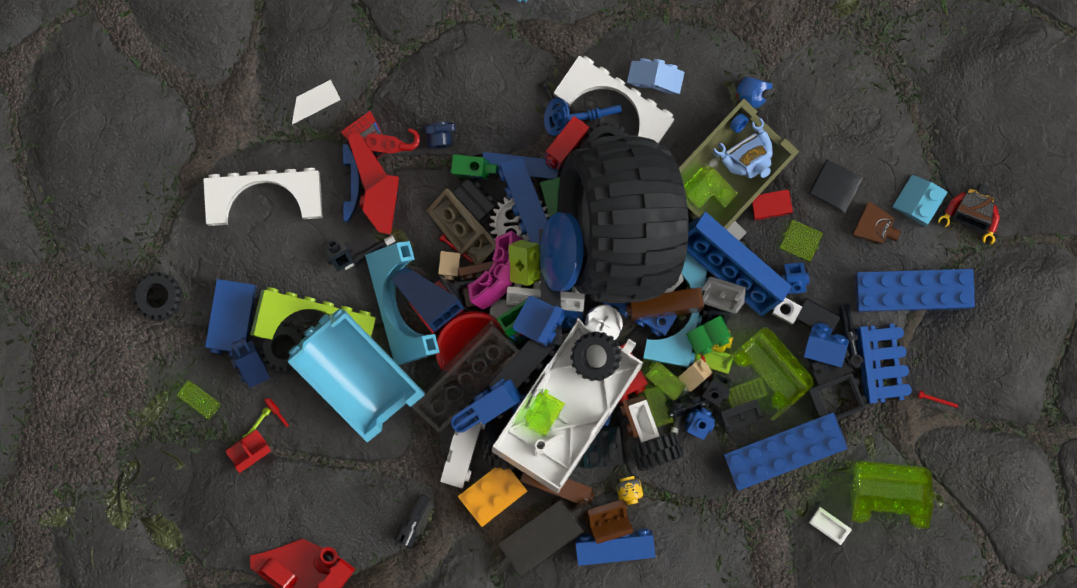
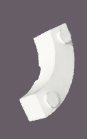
M464 403L462 410L469 405ZM479 422L463 433L455 431L440 482L462 489L465 481L469 482L472 473L469 470L473 452L480 430L485 429L486 424L483 425L482 422Z

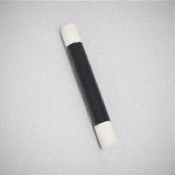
M391 235L352 258L354 263L345 267V269L347 270L365 260L366 254L394 243V237Z

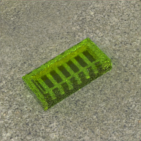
M760 377L730 388L728 400L731 408L767 396L762 378Z

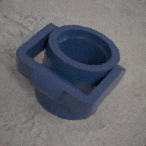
M436 122L422 125V131L427 136L428 149L452 146L451 131L456 130L455 123Z

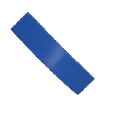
M343 144V164L351 166V201H344V222L349 223L355 213L359 200L360 176L353 153L347 144Z

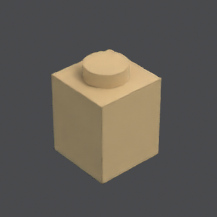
M441 251L439 276H443L446 280H454V277L458 278L460 253Z
M700 358L678 378L691 392L713 372L709 365Z

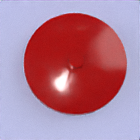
M471 311L453 317L443 326L437 337L440 353L436 354L440 369L450 380L462 386L481 387L490 384L512 359L513 345L511 338L504 332L496 317L484 312Z

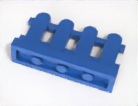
M888 324L889 328L876 329L875 326H870V330H868V326L855 329L858 337V353L863 357L860 370L863 393L868 404L878 403V399L882 403L885 402V398L898 397V401L904 400V396L909 395L912 391L910 385L902 384L901 377L908 375L909 368L899 363V358L906 355V349L903 346H897L896 339L902 338L904 331L901 327H895L894 324ZM877 341H891V347L878 349ZM893 359L894 366L881 368L880 360ZM883 379H896V385L883 387Z

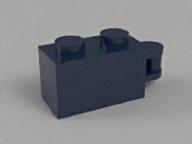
M245 337L236 342H232L234 349L231 350L233 355L231 362L235 369L239 368L240 372L238 374L242 382L246 381L249 388L270 379L267 367L253 341L247 342Z

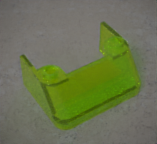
M766 327L759 330L722 362L726 365L730 360L734 359L736 364L742 367H747L750 364L774 391L775 394L771 399L773 406L778 409V412L771 417L772 421L778 418L814 386V380L778 337Z

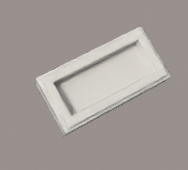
M821 507L818 508L809 521L812 526L839 545L843 543L852 530Z

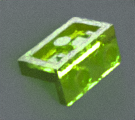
M653 361L649 365L650 370L646 377L672 400H676L686 388V385L658 361Z
M545 389L543 394L539 392L534 401L536 403L533 410L530 408L524 417L526 419L525 426L543 437L547 436L565 406L564 402L550 395L547 389Z

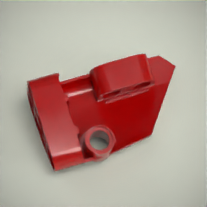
M304 539L250 556V569L275 588H342L356 569L340 558L334 548H323ZM323 555H329L332 561L324 560Z

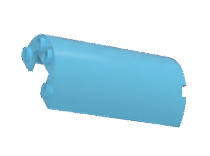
M338 309L329 316L325 314L319 320V324L316 327L311 326L304 333L306 336L302 341L289 351L288 363L366 442H369L381 432L382 423L406 403L411 407L425 395L424 391L343 309Z

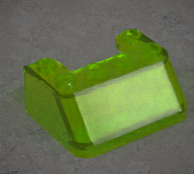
M860 461L855 464L851 495L852 521L866 522L870 520L871 511L909 514V521L914 527L929 529L934 507L932 473L929 469Z

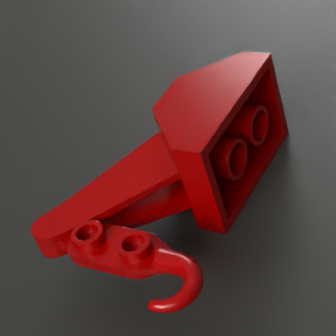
M408 129V132L414 135V142L411 144L404 143L393 136L374 133L368 134L366 137H362L359 133H351L348 138L365 189V196L361 195L360 208H363V213L381 235L391 236L399 177L387 175L371 151L393 154L416 149L420 143V136L414 129Z

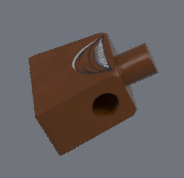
M868 202L852 237L882 245L886 237L896 242L901 231L891 227L894 222L892 216L872 202Z

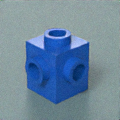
M804 262L784 264V275H781V277L792 286L788 294L806 292V285L809 284V274L805 272Z
M695 407L693 412L690 411L686 417L687 423L684 428L688 433L704 440L708 432L711 433L715 426V420L711 415L712 412L703 407L701 409Z

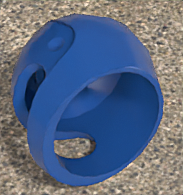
M744 77L736 90L738 101L741 102L745 99L754 109L762 106L766 102V99L762 97V92L772 89L773 83Z

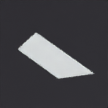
M331 80L297 96L292 124L341 100Z

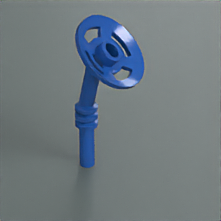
M554 98L549 102L545 110L544 125L550 135L557 136L573 116L579 120L589 119L592 121V119L596 120L597 117L601 119L602 116L622 112L621 105L602 109L596 108V110L592 109V111L589 109L588 112L569 114L567 102L562 98ZM551 116H552V120H553V122H554V124H555V126H554L553 128H552V125H551Z

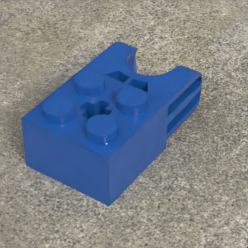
M502 379L490 387V392L486 389L476 396L474 403L461 410L452 418L451 425L456 432L463 433L479 422H482L484 425L517 404L523 397L512 380L509 379L505 382Z

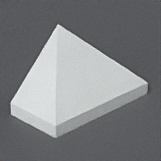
M647 400L630 405L629 409L640 442L659 437Z

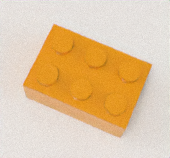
M499 467L492 469L458 497L480 526L483 527L528 491L512 470H502Z

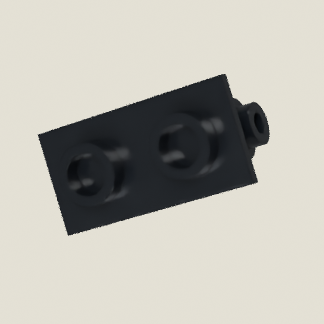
M698 390L665 401L664 403L670 409L667 411L669 418L675 419L686 415L685 409L689 413L690 411L693 412L695 407L698 409L705 407V403L708 400L703 398L702 393Z

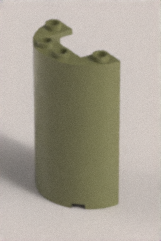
M745 99L731 111L679 167L686 193L687 208L691 213L689 216L692 220L706 212L721 226L728 229L799 152L786 138L781 139L764 122L763 130L767 132L772 143L773 155L770 158L772 163L769 166L770 174L764 178L759 174L753 178H747L745 175L729 172L722 163V158L714 156L713 149L716 148L718 152H722L718 147V144L722 143L726 148L724 152L726 154V151L752 134H759L758 131L752 128L753 122L756 127L761 126L759 117L756 115L758 111ZM743 113L748 117V123L741 132L735 133L730 129L731 122L737 115Z

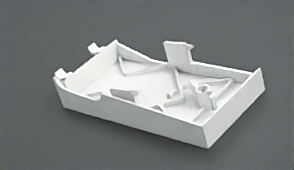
M592 317L587 326L579 318L577 319L563 344L550 363L547 364L492 447L493 453L557 494L643 364L642 361L630 354L636 343L628 339L624 348H621L622 353H620V357H622V361H620V366L613 375L601 381H589V379H583L581 374L578 375L575 372L577 371L576 368L572 367L573 360H570V355H572L571 349L575 346L576 340L580 339L581 336L595 331L600 323V320ZM591 345L586 351V359L591 366L599 368L606 363L607 355L601 346Z

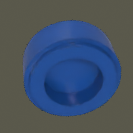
M743 113L737 115L731 122L730 129L735 133L741 132L748 123V117Z

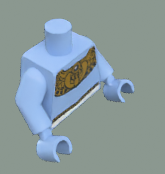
M759 118L760 127H756L754 122L752 123V128L758 131V135L756 133L752 134L726 151V154L724 153L726 148L722 143L718 144L722 152H718L716 148L713 149L714 156L722 158L721 161L729 172L745 175L747 178H753L757 174L764 178L770 174L769 166L772 164L770 158L773 155L772 143L767 132L763 130L764 121Z

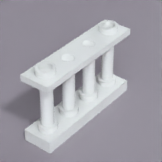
M541 276L540 281L534 283L533 289L522 288V284L514 283V287H507L506 305H518L531 295L541 300ZM574 286L572 287V292H561V308L563 310L583 312L585 294L579 293Z

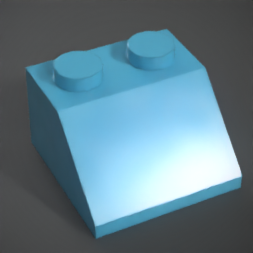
M911 175L892 208L926 227L946 196L947 191L928 180Z

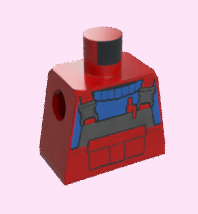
M371 111L341 131L347 140L351 133H359L362 137H366L371 133L382 135ZM371 151L376 159H379L385 154L382 152Z

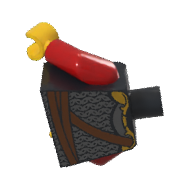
M980 184L976 190L970 188L967 193H960L954 197L945 210L946 214L939 218L938 223H940L942 218H946L948 223L945 227H947L950 223V216H953L952 220L986 233L982 236V242L985 243L986 237L990 236V244H993L995 242L993 233L996 232L1000 216L997 206L994 205V197L987 195L988 187Z

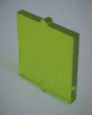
M792 220L788 231L784 233L785 238L780 249L811 262L815 251L819 249L818 244L823 233Z

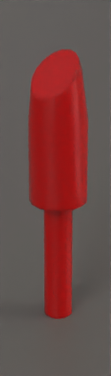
M263 398L271 412L278 416L285 427H288L289 424L279 413L280 409L272 399Z

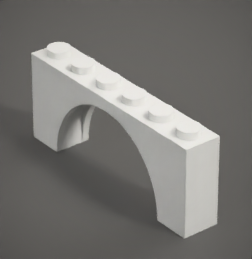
M578 56L553 93L554 97L564 99L568 106H570L579 96L592 90L607 89L618 92L631 102L637 112L639 119L638 136L653 139L659 144L674 122L673 114L666 109L660 110L657 108V104L651 99L645 100L640 96L641 93L636 89L631 88L630 90L624 86L625 82L618 77L614 79L609 76V71L605 68L594 66V62L590 58Z
M304 168V172H296V169H287L285 173H277L276 170L266 171V174L258 175V172H247L245 176H239V173L227 174L228 177L212 174L208 175V178H204L206 224L208 226L228 225V214L233 201L243 190L259 183L276 184L291 192L298 201L304 220L323 218L320 172L315 171V168Z

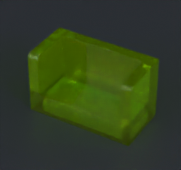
M189 380L177 394L180 399L207 419H211L221 406L219 401Z
M663 385L643 391L656 428L674 422L673 418H669L667 414L669 408L664 403L667 400Z

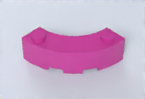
M513 231L495 238V252L492 258L494 262L491 268L474 282L468 284L470 302L482 310L499 300L507 292V287H511L513 282H510L509 245L524 240Z

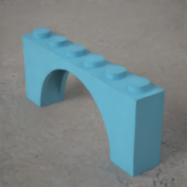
M410 241L395 243L366 254L365 257L394 362L397 365H402L440 353L435 334L423 335L412 330L401 317L397 307L396 285L391 278L409 262L415 260Z
M686 253L682 270L683 279L689 286V289L701 287L702 290L709 280L706 277L707 269ZM692 313L686 326L669 338L660 340L647 339L643 360L689 368V364L694 363L695 353H692L693 347L686 333L701 325L702 315Z

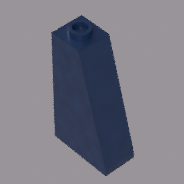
M407 267L398 271L391 278L433 332L437 331L464 309L457 297Z

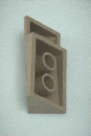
M448 188L445 189L426 211L461 255L467 253L475 265L486 262L494 255L496 241Z

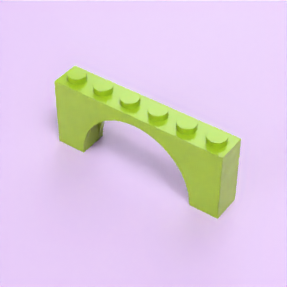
M267 287V290H261L250 335L272 340L280 323L296 311L312 309L329 316L339 308H335L334 303L323 301V304L315 302L316 299L305 296L304 299L297 298L295 293L286 292L284 295L278 293V289ZM341 306V310H345L371 337L375 317H371L370 312L360 310L359 313L352 312L353 308Z

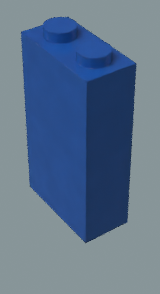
M217 279L205 346L210 349L211 353L221 354L222 351H227L230 356H233L231 352L234 349L232 342H236L243 337L248 342L257 286Z

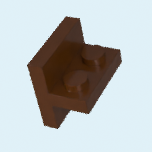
M624 499L584 511V517L596 544L633 533Z

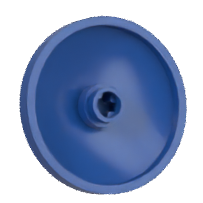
M558 212L553 214L545 224L541 236L539 251L540 268L545 283L554 291H567L571 289L576 283L582 267V232L578 221L570 213Z

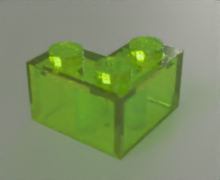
M707 164L684 186L686 199L697 208H700L710 197L718 205L726 207L738 195L729 183L713 167Z

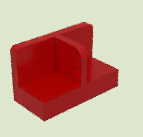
M789 190L760 194L752 202L754 221L793 213Z
M257 429L226 450L227 455L239 473L271 452L270 446Z

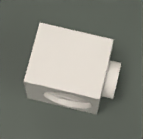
M785 298L782 303L773 308L772 315L792 325L802 306ZM781 305H788L790 313L787 315L782 314L780 311Z

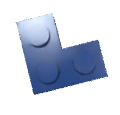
M814 324L804 357L842 367L849 340L845 339L842 335H831L833 328H829L826 324Z

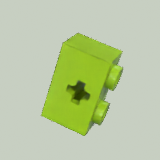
M524 240L510 244V282L529 286L540 281L539 244Z

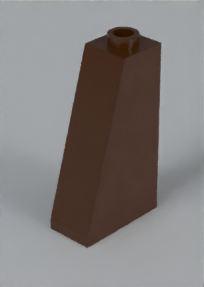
M701 287L668 292L653 299L626 304L627 315L631 316V320L699 313L704 307Z
M524 472L520 480L523 483L586 506L587 503L591 504L595 494L591 492V487L567 479L558 494Z

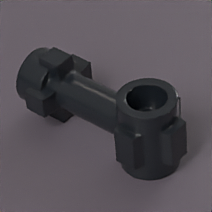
M855 331L844 333L845 339L849 340L848 348L851 357L848 360V365L859 368L863 362V357L858 355L855 341L858 340V337L855 335Z

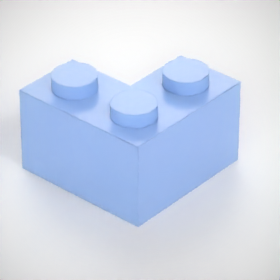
M640 58V61L631 62L627 83L639 88H653L667 94H680L684 72L678 70V66L665 64V61L660 59H654L652 62L651 60Z

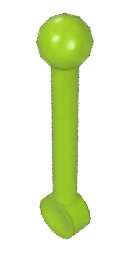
M267 407L263 409L262 415L250 431L243 435V438L257 428L263 418L269 415L270 409Z

